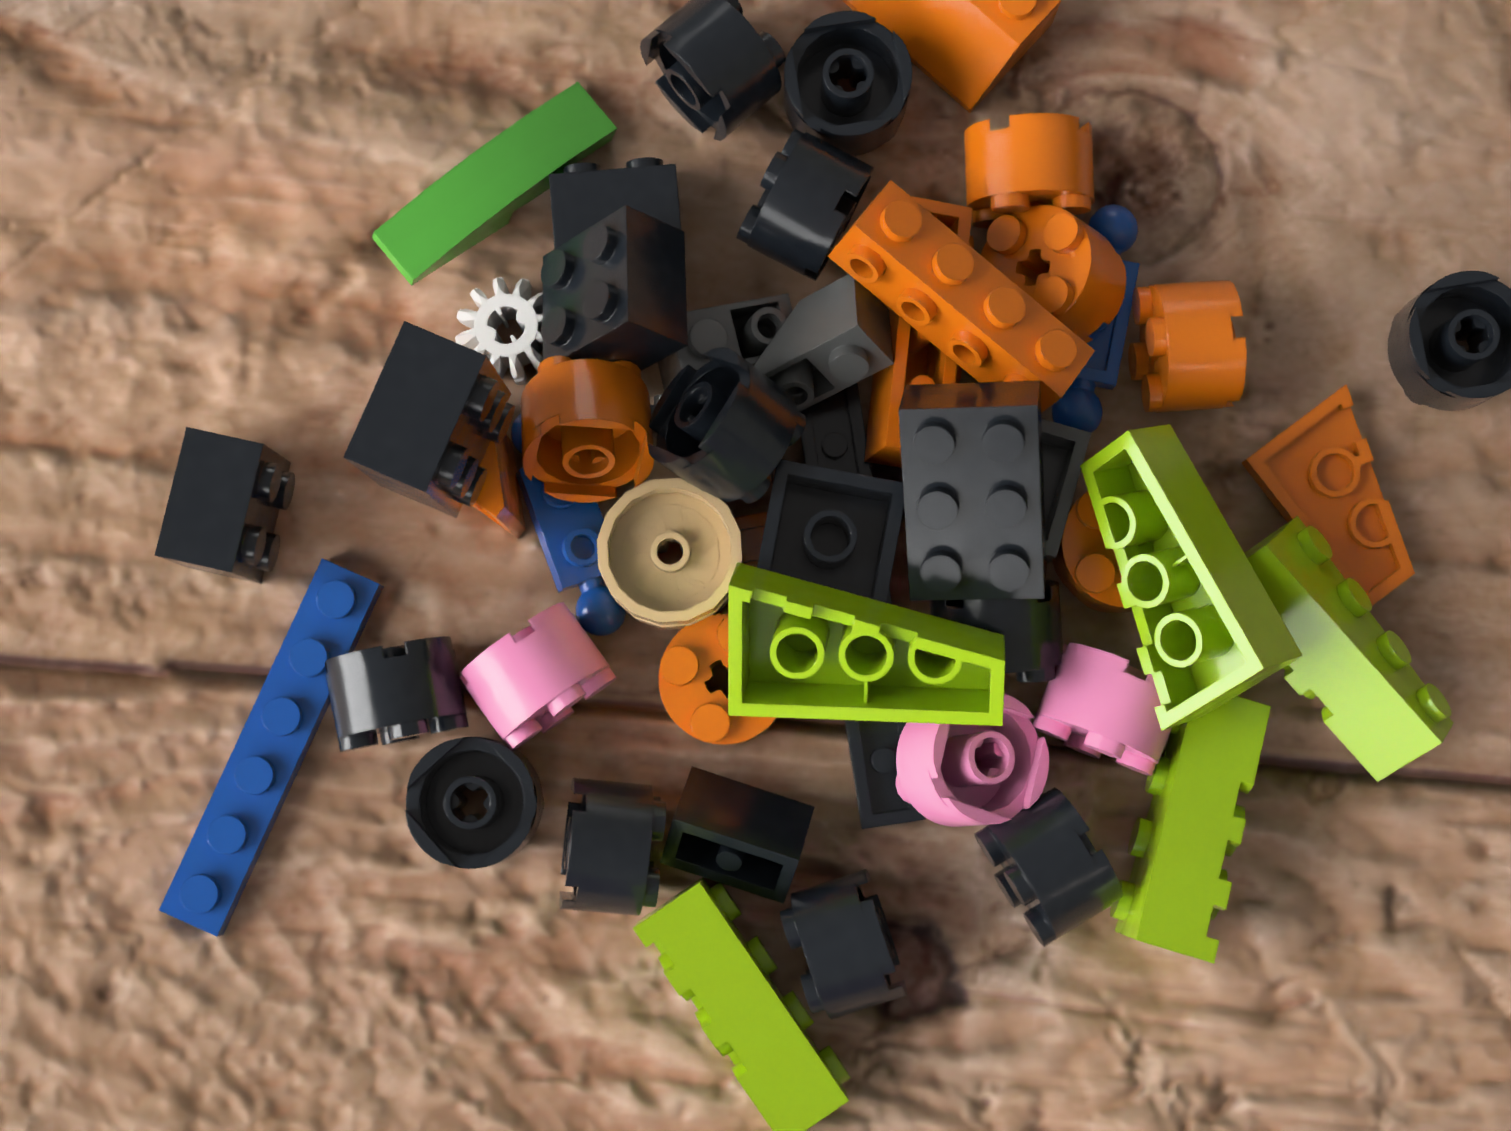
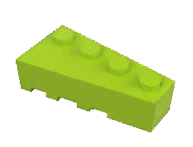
M1170 424L1128 430L1080 465L1105 548L1113 549L1122 576V582L1116 585L1124 609L1131 607L1143 647L1136 649L1144 675L1152 674L1161 705L1154 708L1161 731L1205 716L1303 656Z
M1296 516L1244 552L1303 655L1284 667V679L1300 696L1304 695L1309 699L1318 697L1325 705L1321 711L1323 722L1377 782L1443 743L1454 724L1450 719L1452 713L1446 698L1436 686L1431 683L1425 685L1410 666L1412 659L1404 642L1393 631L1388 630L1385 632L1370 612L1372 604L1368 595L1354 579H1345L1330 559L1333 554L1329 543L1315 527L1310 525L1306 527L1301 519Z
M737 562L729 582L728 716L1003 726L1004 635Z
M1236 696L1201 718L1172 727L1164 757H1160L1152 776H1147L1145 792L1153 794L1147 818H1137L1129 839L1128 855L1135 856V861L1129 882L1125 880L1119 881L1123 897L1112 903L1110 909V917L1118 919L1115 932L1140 942L1213 964L1215 963L1219 940L1207 937L1210 920L1215 919L1219 910L1224 911L1227 909L1232 882L1227 881V870L1222 869L1224 856L1231 857L1236 847L1242 841L1246 823L1245 807L1236 804L1239 792L1248 794L1254 786L1271 706Z
M702 877L640 919L633 927V930L645 947L652 943L655 944L661 953L658 959L664 969V975L679 996H682L686 1001L692 1000L698 1009L695 1015L702 1030L723 1057L729 1056L735 1065L732 1067V1071L736 1079L772 1131H806L849 1101L847 1092L842 1084L848 1081L851 1076L830 1045L821 1051L818 1050L805 1030L814 1024L812 1017L793 990L782 996L769 976L778 967L759 938L755 936L746 942L734 924L733 920L742 913L722 883H717L710 888L704 877Z

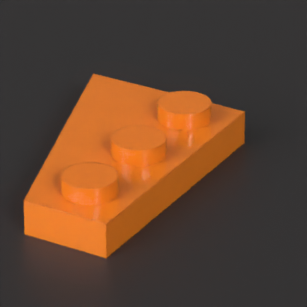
M1345 384L1241 463L1287 523L1298 516L1306 527L1309 525L1315 527L1325 537L1332 550L1333 556L1330 558L1345 579L1352 578L1360 584L1373 606L1414 575L1415 572L1389 500L1387 501L1383 498L1371 464L1374 459L1367 439H1362L1351 409L1354 403L1347 384Z

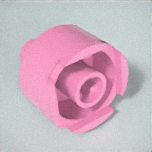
M564 602L555 604L528 620L530 626L512 636L509 632L471 661L461 672L462 676L459 677L471 697L510 750L520 747L540 731L544 734L574 713L571 706L583 697L585 700L591 698L617 678L609 668L610 665Z
M1069 642L1068 645L1064 644L1061 664L1055 666L1056 678L1048 681L1035 714L1033 727L1039 732L1063 740V745L1075 751L1098 759L1101 753L1117 758L1115 762L1128 769L1152 776L1172 729L1169 728L1161 731L1154 708L1160 706L1161 703L1152 674L1144 675L1143 671L1128 665L1130 660L1078 643Z
M1004 694L1003 726L906 723L900 735L896 752L897 777L895 785L897 792L905 802L912 804L921 815L940 825L962 827L1007 822L1012 820L1011 818L1016 816L1022 809H1029L1043 792L1049 771V750L1045 737H1038L1030 720L1035 717L1022 702L1007 694Z

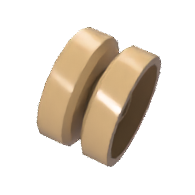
M682 478L652 479L626 491L606 513L597 538L598 569L617 604L638 622L662 630L683 629L685 626H690L711 615L718 614L729 601V582L737 562L743 563L741 532L728 505L720 498L700 490ZM677 542L680 544L683 554L680 561L671 565L660 561L658 553L667 552L669 543Z

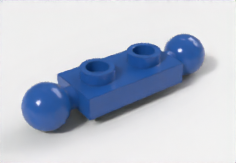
M1120 205L1101 207L1092 215L1088 223L1090 227L1102 234L1111 243L1115 252L1120 256L1121 253L1132 247L1138 235V224L1135 216L1127 208ZM1122 260L1126 269V291L1118 314L1109 325L1103 322L1096 331L1089 335L1093 340L1087 344L1095 352L1063 397L1053 404V422L1091 433L1099 426L1102 420L1103 408L1094 390L1095 387L1113 390L1117 384L1131 312L1132 295L1136 286L1140 263Z
M520 413L512 424L511 439L515 448L522 454ZM523 468L519 469L516 473V478L558 593L579 587L581 595L576 603L575 614L583 629L595 636H606L614 633L623 624L626 611L612 597L598 569L597 538L604 521L598 503L569 502L554 498L544 492L543 482L532 476V481H530L525 475Z

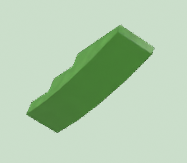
M576 82L525 115L426 188L375 230L372 239L412 286L506 226L514 211L550 189L549 174L563 173L565 166L579 162L612 141L617 127L581 84Z

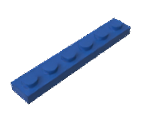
M323 558L321 559L159 911L216 937L224 934L331 702L326 680L325 662L330 658L354 652L384 587L383 585Z

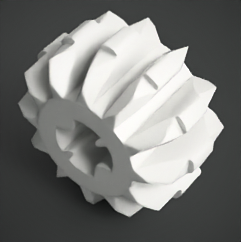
M496 277L493 279L495 296L488 299L483 291L478 288L471 291L470 296L479 309L478 311L460 309L458 311L457 319L459 322L472 329L461 332L455 337V340L458 344L486 355L502 379L507 368H510L515 383L523 385L526 383L527 377L523 366L531 363L538 372V366L543 361V357L539 354L543 351V339L541 337L543 292L530 298L532 287L530 281L521 278L516 283L513 293L509 294L504 279ZM507 320H517L523 332L522 336L516 340L511 335L512 343L504 344L496 331L498 326L503 323L508 328Z

